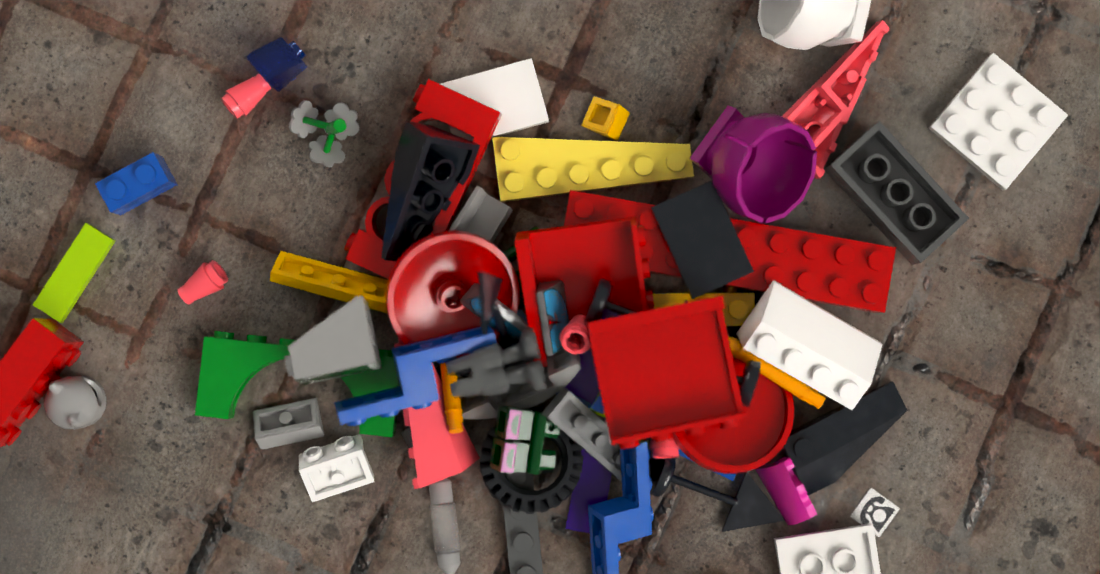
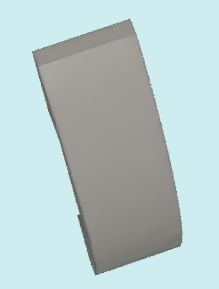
M562 349L554 355L547 356L548 368L544 369L547 389L537 391L531 385L521 383L511 384L507 393L492 396L479 394L461 397L463 419L497 418L499 405L529 409L542 403L559 392L562 387L564 388L575 377L581 368L580 354H571Z

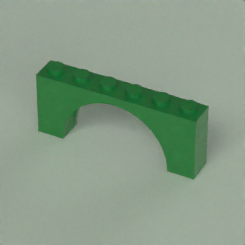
M214 331V337H204L195 416L222 419L234 418L240 395L249 381L265 367L290 355L288 346L296 340L280 338L279 344L266 343L267 336L247 334L246 340L234 339V333ZM378 349L382 364L381 369L340 377L350 389L353 397L399 386L391 350ZM398 414L385 418L379 415L366 418V421L360 424L359 434L394 437Z

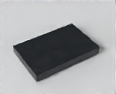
M712 180L651 207V211L691 299L754 272Z

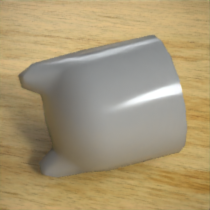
M66 376L51 381L44 399L47 417L55 425L63 429L75 430L93 425L102 417L106 409V395L103 387L96 380L88 376Z

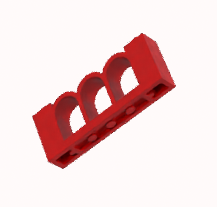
M428 79L426 85H419L414 95L413 102L417 103L415 110L420 112V114L412 118L410 122L424 124L428 121L442 122L474 137L473 142L480 145L470 176L464 185L458 184L448 199L452 203L446 211L442 209L434 220L435 223L431 233L434 234L449 231L502 114ZM394 160L387 168L384 178L385 187L389 195ZM389 196L382 197L371 205L366 214V230L359 229L357 234L352 232L344 248L348 252L346 260L389 279L396 261H388L381 258L384 238L377 230L376 219L380 210L388 205Z

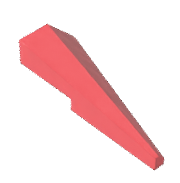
M883 20L876 22L863 35L862 42H856L782 115V117L808 130L816 146L815 151H817L814 177L816 179H820L826 171L824 170L830 154L837 147L835 142L843 125L847 124L867 80L865 78L867 71L878 55L876 51L880 42L890 29Z
M399 337V342L394 344V348L405 345ZM433 362L432 366L440 400L433 401L432 405L423 409H413L412 407L403 409L405 426H410L413 447L408 449L409 458L415 459L417 478L412 479L414 489L423 488L459 474L480 459L463 423L462 432L454 434L449 432V425H447L442 381Z

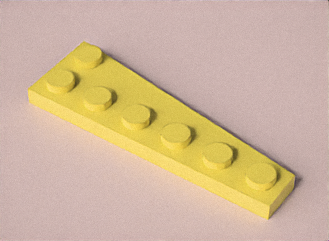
M492 137L501 202L568 194L570 190L584 192L694 177L692 160L689 159L691 157L690 144Z

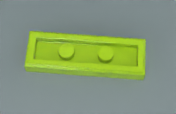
M85 223L33 303V306L56 321L63 323L116 240L91 224Z

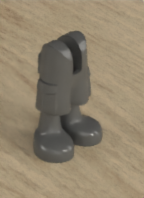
M533 327L524 329L520 334L519 343L513 347L502 350L501 346L496 343L480 347L471 354L447 362L446 368L449 376L470 372L473 374L472 378L450 384L452 396L466 397L479 394L492 396L507 393L511 384L521 383L531 385L537 391L547 389L544 368L540 360L528 363L526 366L508 371L504 369L505 364L541 358Z

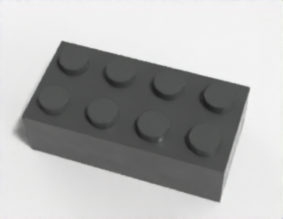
M880 121L870 126L824 169L912 265L922 263L969 219Z

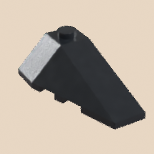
M406 121L395 152L382 259L397 262L411 245L432 233V223L442 209L444 211L448 209L452 203L448 199L458 184L464 185L470 176L480 148L478 143L434 126Z
M891 381L864 394L853 410L842 405L791 430L789 438L781 450L785 457L792 460L795 466L792 468V471L803 483L809 496L835 483L908 410L894 382Z

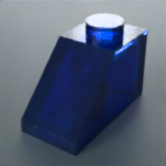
M282 37L246 56L263 78L278 92L307 68V65L301 60L306 54L294 41L287 44Z

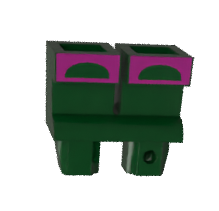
M499 405L495 435L502 438H494L490 468L500 473L523 472L539 475V470L554 469L556 461L555 451L543 449L544 437L558 438L560 429L547 419L542 412Z

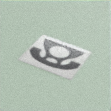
M870 488L850 517L861 525L873 524L875 535L880 537L900 508L873 488Z

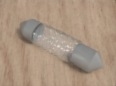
M446 478L429 485L431 502L429 508L434 551L437 554L438 567L445 574H455L461 564L459 553L461 547L451 480Z

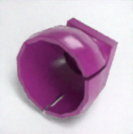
M728 105L689 159L712 179L722 202L734 213L760 223H768L786 217L804 200L815 177L817 151H815L816 146L808 130L780 115L770 113L744 117L736 108Z

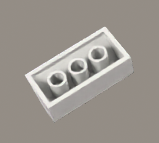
M774 280L736 333L743 349L851 410L854 409L870 387L882 348V343Z

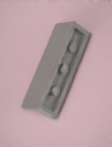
M476 186L449 231L474 233L493 243L513 210L511 207L488 195L481 187Z

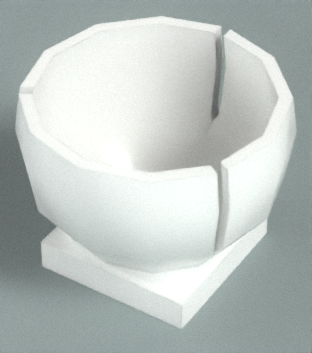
M760 0L758 23L763 37L786 48L808 50L819 44L833 47L862 42L871 0Z

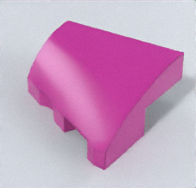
M783 457L773 464L766 463L755 470L787 525H795L817 515V512L807 495L803 483L792 471V468L795 467L792 460Z

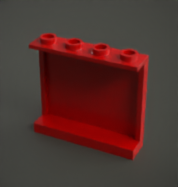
M636 216L516 232L515 246L528 327H533L541 355V358L533 361L540 360L543 367H548V354L545 351L536 294L539 283L563 281L569 321L578 314L586 316L601 278L609 281L612 285L608 298L609 302L635 312L655 309L652 290L646 291L644 279L651 278L648 258L641 259L640 246H646L644 226H637Z
M723 295L586 323L609 439L612 445L619 444L620 450L640 446L639 439L652 437L653 443L673 439V432L685 430L687 436L707 432V425L719 423L720 429L740 425L739 419L748 417L747 412H744L725 324Z

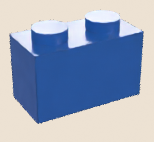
M154 152L95 183L110 213L123 215L178 185L163 156Z

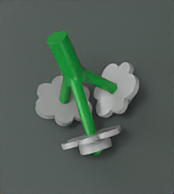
M303 100L298 108L295 107L291 111L292 117L289 129L292 133L298 134L300 138H305L308 133H314L317 127L323 128L328 136H319L317 141L309 143V149L311 150L309 157L313 162L322 163L326 167H332L334 163H342L344 161L345 153L341 150L342 144L334 141L336 135L337 139L345 140L347 136H354L359 132L360 127L356 122L358 113L355 110H349L348 105L343 102L337 103L333 110L329 109L325 112L326 122L316 119L318 110L312 107V103L307 100Z

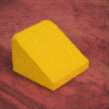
M594 96L581 126L618 141L628 119L629 111L620 104Z

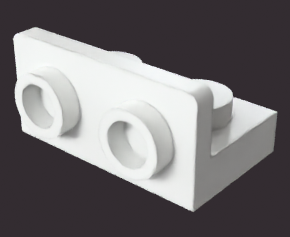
M361 435L344 436L337 439L334 443L322 447L313 446L299 454V472L312 502L375 482L374 474L363 449Z

